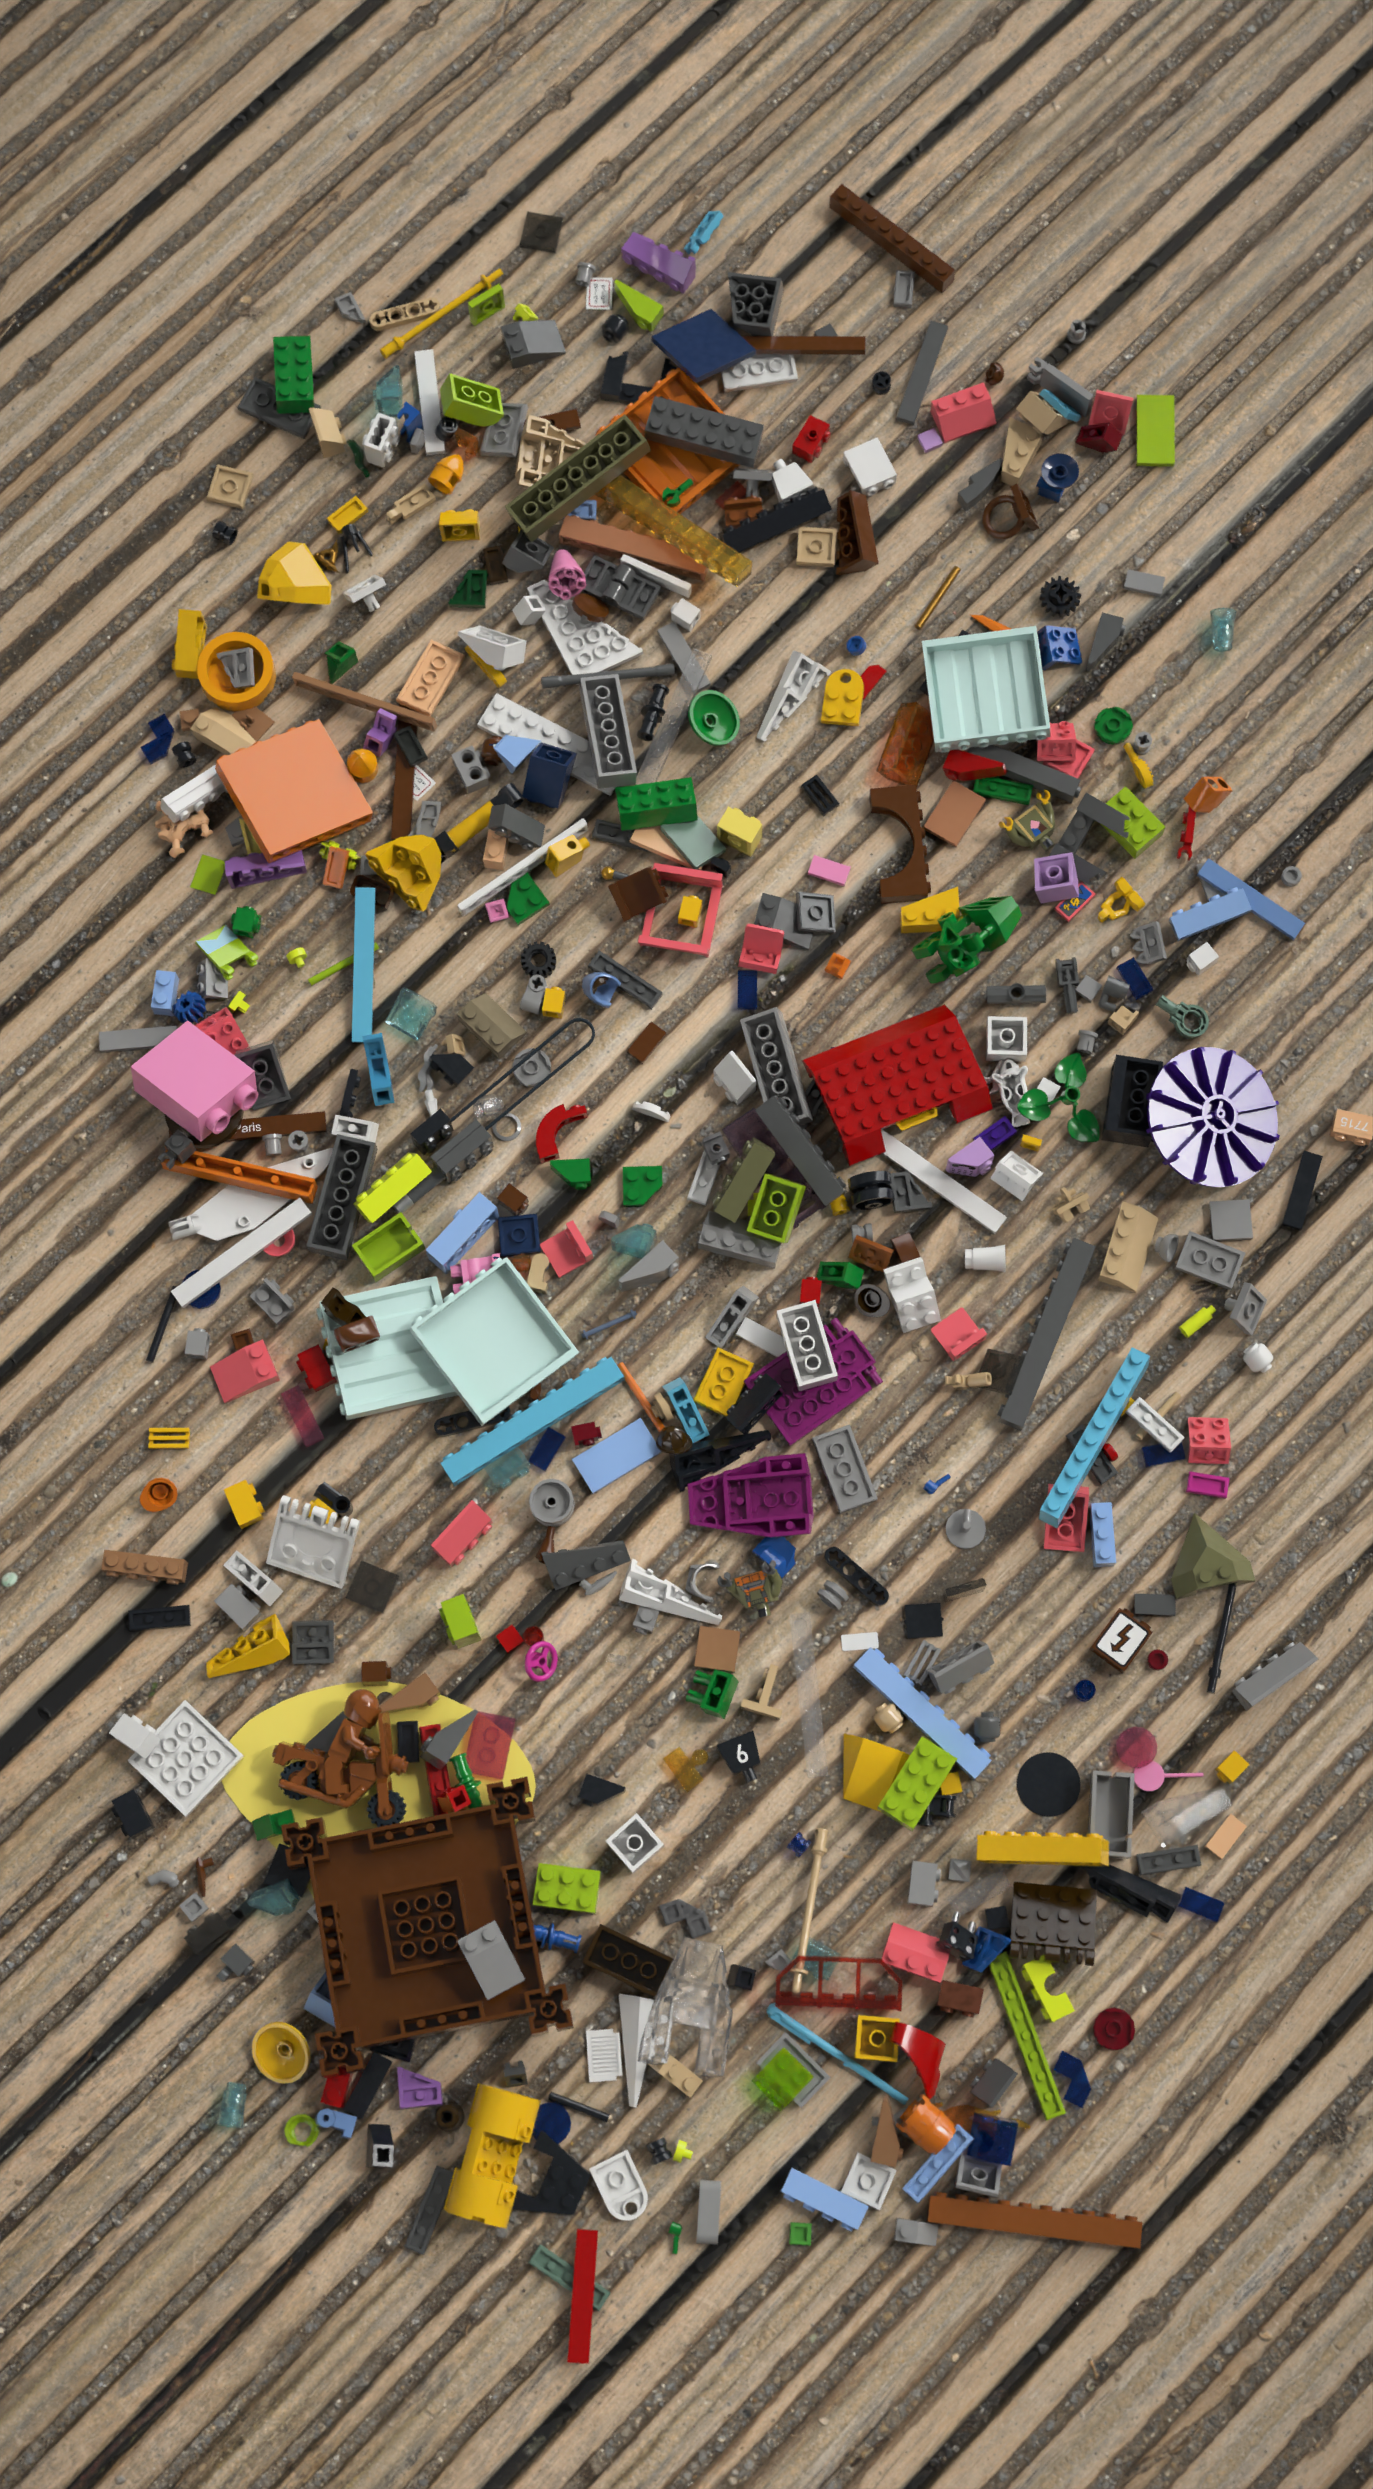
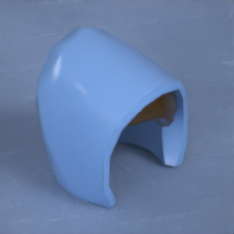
M604 972L588 974L583 978L582 982L584 994L595 1004L606 1008L611 1006L610 1000L616 988L621 985V982L616 977Z

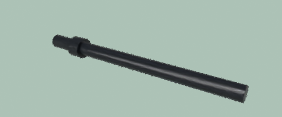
M1235 1583L1228 1585L1213 1663L1208 1672L1210 1678L1207 1693L1215 1694L1217 1680L1221 1676L1222 1670L1220 1665L1237 1587Z

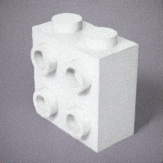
M377 413L376 418L371 420L370 431L368 435L365 434L362 445L364 446L367 462L385 468L386 463L391 461L392 450L394 446L398 445L400 436L398 435L395 418Z

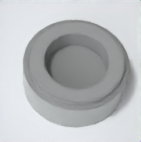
M1289 866L1283 870L1281 880L1286 886L1294 887L1300 882L1302 875L1297 867Z

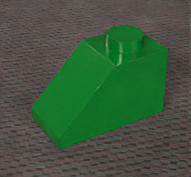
M589 1158L550 1160L551 1170L569 1186L575 1187L578 1190L591 1186Z
M820 1261L816 1278L822 1281V1283L845 1289H858L861 1285L864 1270L849 1262Z

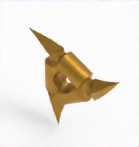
M336 539L332 549L328 548L313 554L315 560L318 559L328 570L340 573L335 566L337 553H339ZM326 556H331L329 560L324 559Z

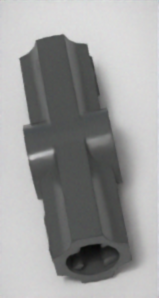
M1018 983L1011 986H987L986 1001L987 1004H1011L1013 1006H1018L1022 1003H1046V986H1023ZM1019 992L1021 996L1015 998L1011 995V993Z

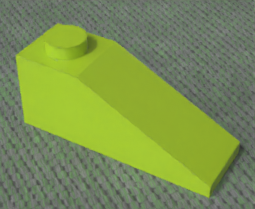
M616 279L614 282L615 292L640 328L652 332L664 315L663 305Z

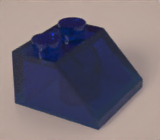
M974 2112L970 2135L974 2140L969 2144L966 2155L991 2163L1011 2166L1018 2129L1017 2121Z

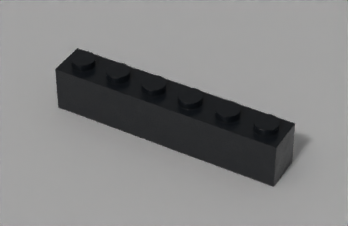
M817 486L811 487L803 495L796 494L791 496L790 501L783 503V501L778 502L768 511L766 509L758 511L753 518L746 517L739 520V524L735 526L731 524L723 527L722 532L718 533L726 555L732 556L831 511L832 508L825 490L817 488Z

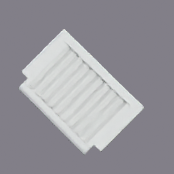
M613 2029L586 2031L589 2082L617 2080L616 2076H623L620 2033H613Z

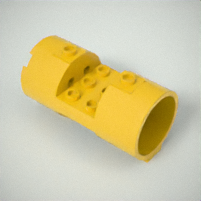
M478 2083L467 2125L472 2127L462 2166L461 2168L455 2167L444 2206L446 2212L484 2224L507 2228L518 2185L512 2183L513 2178L516 2174L523 2142L530 2143L541 2100Z

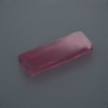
M297 1385L281 1393L305 1446L309 1447L324 1440L325 1438L300 1386Z

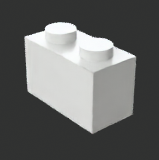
M124 1713L109 1733L146 1760L161 1739L155 1735L156 1730L150 1725L146 1724L144 1727L141 1725L143 1721L135 1715L129 1717Z

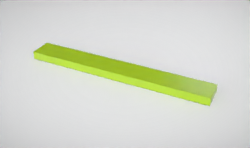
M1007 1951L1000 1953L989 1964L1045 2120H1049L1066 2114Z

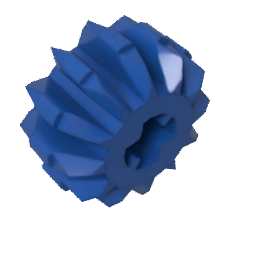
M188 991L186 995L181 993V998L176 999L177 1003L173 1005L174 1016L183 1024L186 1021L192 1024L193 1022L198 1023V1019L203 1017L202 1013L207 1011L205 1000L196 992Z

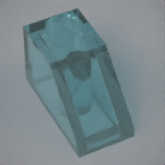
M285 1879L255 1891L247 1903L251 1907L278 1916L283 1913L287 1915L293 1912L300 1898L289 1879Z

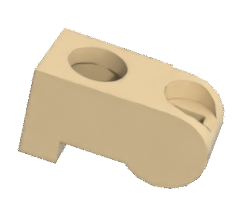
M542 1253L536 1254L532 1259L527 1284L533 1292L547 1294L548 1284L544 1282L545 1273L549 1270L550 1263L548 1257Z

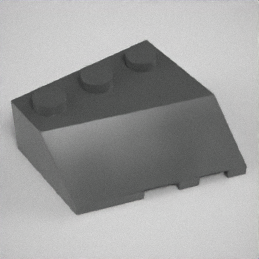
M727 272L734 325L752 336H773L784 292L782 278Z

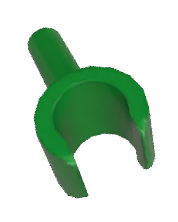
M672 2222L669 2230L670 2234L675 2235L672 2254H678V2242L682 2231L681 2224Z

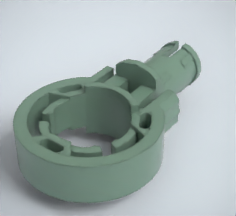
M1164 995L1156 1003V1006L1170 1014L1169 1021L1174 1024L1176 1031L1182 1037L1195 1039L1207 1030L1209 1018L1205 1010L1200 1006L1187 1005L1182 1001L1176 1005ZM1193 1014L1197 1018L1202 1017L1199 1019L1198 1029L1191 1031V1029L1185 1026V1015Z

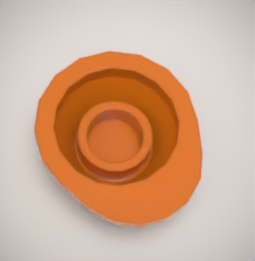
M155 1478L149 1481L142 1490L140 1503L144 1509L151 1512L167 1509L177 1499V1488L169 1479Z

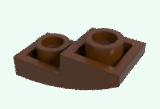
M909 1232L890 1239L895 1256L899 1258L900 1264L920 1257Z

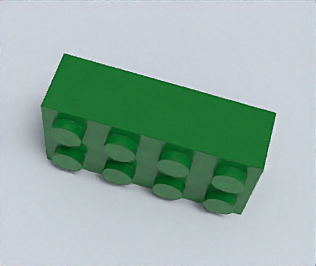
M311 336L273 337L277 414L310 413L309 408H314Z
M692 777L615 788L621 831L698 820Z

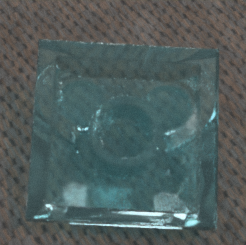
M402 988L385 1023L419 1041L430 1020L436 1015L437 1006L418 993Z

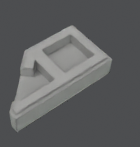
M351 292L334 299L343 318L363 324L366 323Z

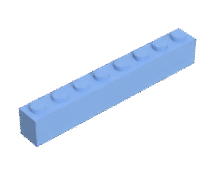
M870 1647L854 1664L853 1668L890 1703H894L902 1714L935 1745L956 1757L957 1761L955 1764L974 1781L991 1762L989 1759L991 1755L984 1748L981 1747L979 1749L975 1746L974 1743L976 1741L969 1734L966 1733L964 1735L959 1731L960 1726L953 1719L949 1721L944 1716L945 1712L938 1705L933 1706L929 1702L930 1698L923 1691L918 1692L913 1687L915 1684L907 1676L903 1678L898 1673L900 1670L892 1662L888 1664L883 1659L885 1656L877 1648L873 1650Z

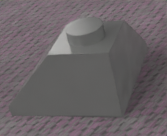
M520 530L502 564L517 573L539 570L544 567L554 547L539 538L530 542L522 530Z

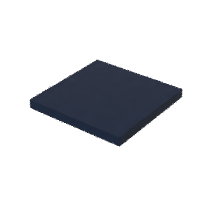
M712 309L704 311L651 337V341L695 383L756 355V349Z

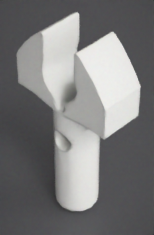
M1003 1060L998 1062L993 1073L1000 1074ZM991 1076L988 1078L984 1077L987 1084L992 1082L993 1088L990 1091V1095L996 1094L999 1091L998 1083Z

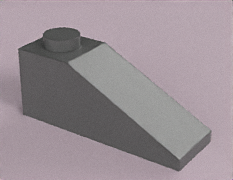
M1102 612L1086 671L1090 672L1117 644L1119 636L1123 637L1126 627L1122 625L1124 618Z

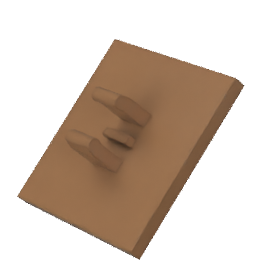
M257 707L235 711L232 714L236 721L256 742L275 723Z

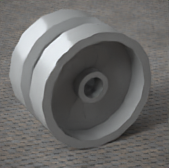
M547 1479L535 1485L530 1493L529 1504L532 1515L537 1522L547 1527H557L563 1525L571 1518L575 1503L572 1491L567 1484L560 1480ZM551 1500L555 1501L554 1505H549Z

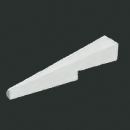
M793 650L757 734V738L765 742L767 740L766 737L773 730L778 729L780 722L784 718H788L807 698L806 695L813 688H817L820 685L819 682L825 676H828L831 671L804 654Z
M631 1560L621 1586L619 1600L714 1625L720 1624L722 1620L721 1614H713L707 1610V1605L704 1603L699 1605L691 1600L690 1594L666 1579L663 1581L655 1577L651 1569L648 1568L646 1571L638 1566L637 1560Z
M619 1994L629 2106L636 2108L660 2001Z

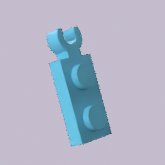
M709 211L689 238L690 242L686 244L684 250L688 254L691 251L693 254H696L699 246L705 244L710 239V235L720 225L724 215L720 211Z

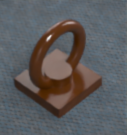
M1018 484L1010 486L1013 496H998L991 500L984 509L982 516L984 529L994 538H1011L1023 528L1025 523L1032 531L1039 529L1028 496ZM1001 503H1011L1018 519L1017 523L1008 531L1001 532L995 530L990 524L992 510Z

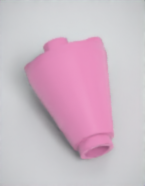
M562 549L558 550L553 557L548 585L552 593L563 600H569L571 597L579 594L586 587V578L572 555L567 550Z

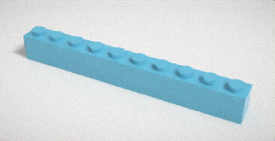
M1133 1347L1131 1348L1043 1503L1039 1513V1520L1055 1528L1059 1526L1147 1370L1150 1360L1149 1355Z
M604 1357L596 1363L597 1366L592 1369H584L579 1373L580 1376L574 1380L572 1378L568 1379L562 1384L563 1387L557 1391L555 1389L549 1391L541 1401L537 1399L528 1405L529 1408L525 1411L519 1410L515 1412L509 1421L499 1422L494 1426V1430L489 1433L487 1431L483 1432L477 1437L478 1440L472 1444L470 1442L464 1444L456 1454L450 1453L443 1458V1462H441V1466L454 1487L625 1381L624 1375L613 1358L607 1359Z

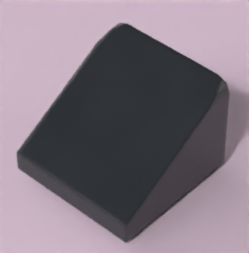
M732 1964L727 1984L752 1991L756 1970Z

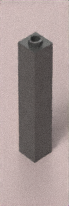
M989 745L984 748L970 747L967 751L968 753L1004 763L1007 773L1003 776L1023 784L1033 785L1034 789L1042 792L1045 789L1050 792V795L1072 803L1074 797L1078 798L1082 788L1079 787L1080 779L996 745Z

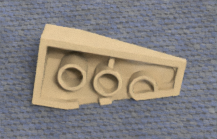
M217 707L201 713L191 727V731L197 740L226 755L233 754L240 748H248L256 742L231 714Z

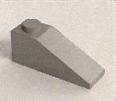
M745 1286L737 1289L705 1338L722 1349L749 1314L759 1297Z

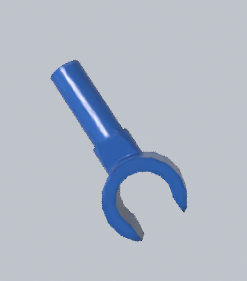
M947 1474L936 1483L929 1480L923 1489L929 1494H933L951 1476Z

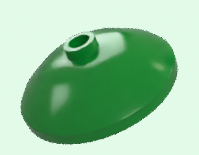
M706 690L700 692L691 700L688 708L689 722L694 733L702 741L713 746H723L736 737L740 727L739 714L735 705L727 696L718 691Z

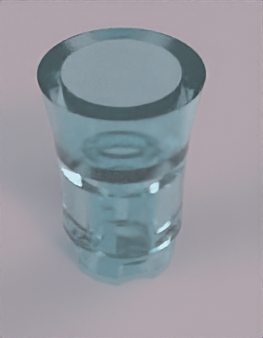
M1217 608L1210 611L1213 649L1218 652L1230 651L1232 649L1234 623L1237 613L1234 609Z
M227 2082L215 2125L244 2129V2111L247 2096L245 2084Z

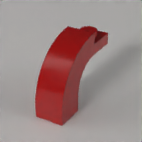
M561 1104L549 1111L542 1119L536 1134V1147L541 1164L560 1158L555 1143L556 1135L563 1126L588 1118L585 1105H574L566 1111L564 1104Z

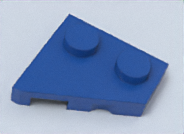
M979 1926L975 1933L979 1937L974 1951L975 1958L963 1961L962 1965L982 1973L1012 1939Z

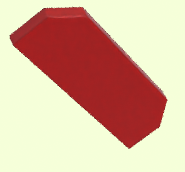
M880 665L869 666L860 676L864 684L863 700L887 672Z

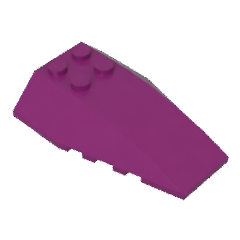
M806 1453L763 1457L758 1461L741 1465V1467L729 1469L721 1474L712 1475L688 1484L691 1525L771 1538L811 1534L814 1515L811 1474Z

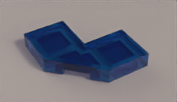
M165 713L148 722L156 739L140 747L150 765L168 755L175 732Z
M1061 2051L1053 2070L1072 2079L1063 2099L1083 2109L1091 2091V2086L1082 2061Z

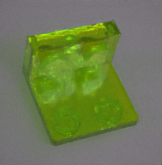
M783 2047L755 2076L752 2082L782 2111L813 2079V2075Z

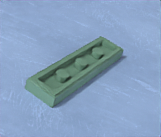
M540 2244L528 2263L570 2292H573L574 2267ZM595 2282L593 2308L600 2311L611 2292Z

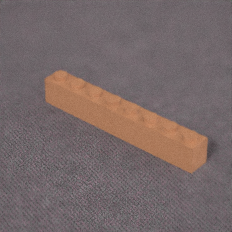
M576 515L565 516L559 533L561 544L621 559L623 554L656 569L700 581L705 580L710 564V553L704 549H692L685 544L677 545L666 539L659 540L647 534H636L632 530H621L613 525L606 526L594 520H583Z

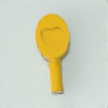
M1126 743L1123 747L1132 762L1133 770L1139 783L1144 789L1153 786L1154 776L1151 775L1152 771H1149L1148 764H1145L1146 761L1139 759L1130 743Z

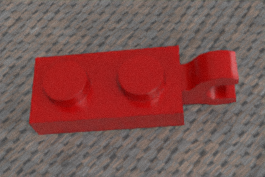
M1190 806L1187 812H1183L1182 824H1185V829L1181 830L1180 842H1183V847L1179 848L1177 859H1180L1183 852L1187 853V860H1190L1192 857L1191 848L1196 812Z

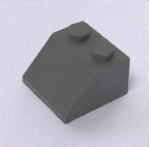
M997 2058L993 2061L989 2059L982 2068L985 2071L980 2078L976 2076L970 2084V2087H972L970 2093L989 2108L995 2106L1018 2075L1016 2071Z

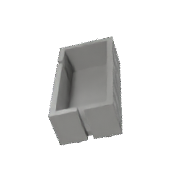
M1093 1770L1090 1775L1088 1833L1099 1834L1109 1841V1858L1129 1859L1131 1858L1132 1838L1125 1840V1836L1132 1834L1135 1773L1116 1772L1113 1774V1778H1110L1112 1772Z

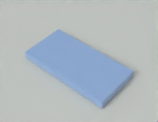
M639 1418L576 1456L572 1461L592 1494L662 1452L657 1448L654 1438L642 1419Z

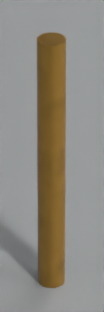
M954 566L915 624L918 630L922 629L961 571L959 567Z

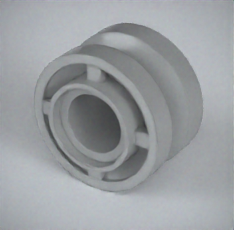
M827 1580L824 1583L825 1590L819 1589L817 1594L826 1605L839 1611L842 1608L840 1602H846L849 1597L839 1585Z

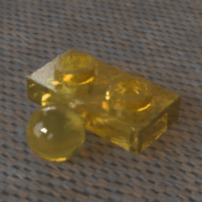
M678 1747L663 1758L686 1792L691 1791L704 1781L695 1766L704 1765L708 1761V1754L705 1750H695L692 1758L689 1759L682 1748Z

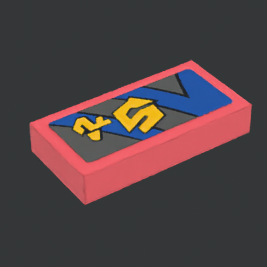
M1082 881L1078 884L1079 897L1062 900L1054 909L1067 922H1070L1096 895Z

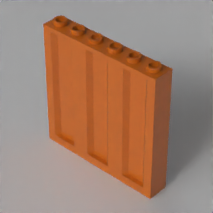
M678 367L676 370H670L662 381L658 380L649 392H643L639 396L638 401L634 404L630 403L621 415H615L606 427L602 426L599 428L596 436L625 414L645 437V427L654 396H662L668 400L721 414L725 413L697 383ZM647 440L651 451L625 470L624 474L671 523L740 465ZM687 479H691L693 485L679 496L681 503L676 507H667V502L673 499V497H668L663 502V491L667 487L675 490Z

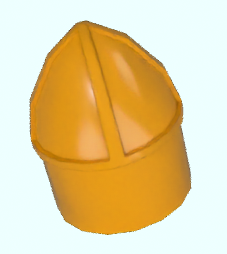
M459 454L450 455L435 464V468L429 475L428 481L438 491L451 495L456 484L461 482L464 472V462Z
M356 749L348 756L347 768L356 782L368 783L377 776V758L370 750Z

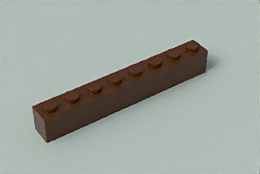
M841 184L830 195L829 208L910 270L915 271L918 276L939 292L943 293L954 282L955 269L846 186Z

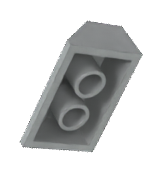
M978 1640L926 1671L937 1691L941 1694H948L956 1689L955 1686L961 1682L966 1684L973 1680L975 1674L979 1672L983 1674L991 1669L990 1666L994 1664V1660L989 1646Z

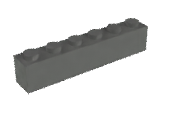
M778 1096L771 1097L755 1109V1111L825 1206L831 1204L847 1192L844 1188L847 1186L840 1176L837 1178L833 1173L834 1167L828 1160L825 1162L822 1158L823 1152L821 1149L811 1143L809 1140L811 1136L807 1130L800 1128L798 1125L800 1121L793 1112L790 1114L786 1109L788 1105L782 1097L778 1098Z

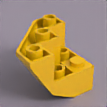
M287 542L267 559L258 579L257 598L330 605L332 585L305 543Z
M425 835L400 837L365 853L368 865L410 908L422 912L426 910L441 874V852L434 838Z

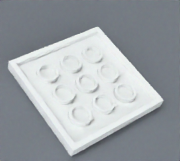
M184 1700L156 1730L155 1735L161 1740L146 1760L137 1753H134L127 1761L185 1817H188L240 1762L244 1755Z

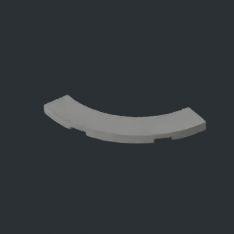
M422 801L418 820L408 836L425 835L431 837L439 820L442 802ZM361 855L360 875H376L377 873L368 865L366 855Z

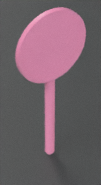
M1151 1760L1139 1763L1134 1770V1781L1144 1791L1157 1790L1163 1784L1164 1778L1204 1776L1203 1773L1164 1774L1163 1768L1157 1762Z

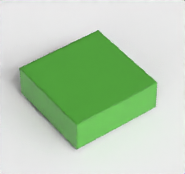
M790 2222L789 2244L811 2246L812 2223Z

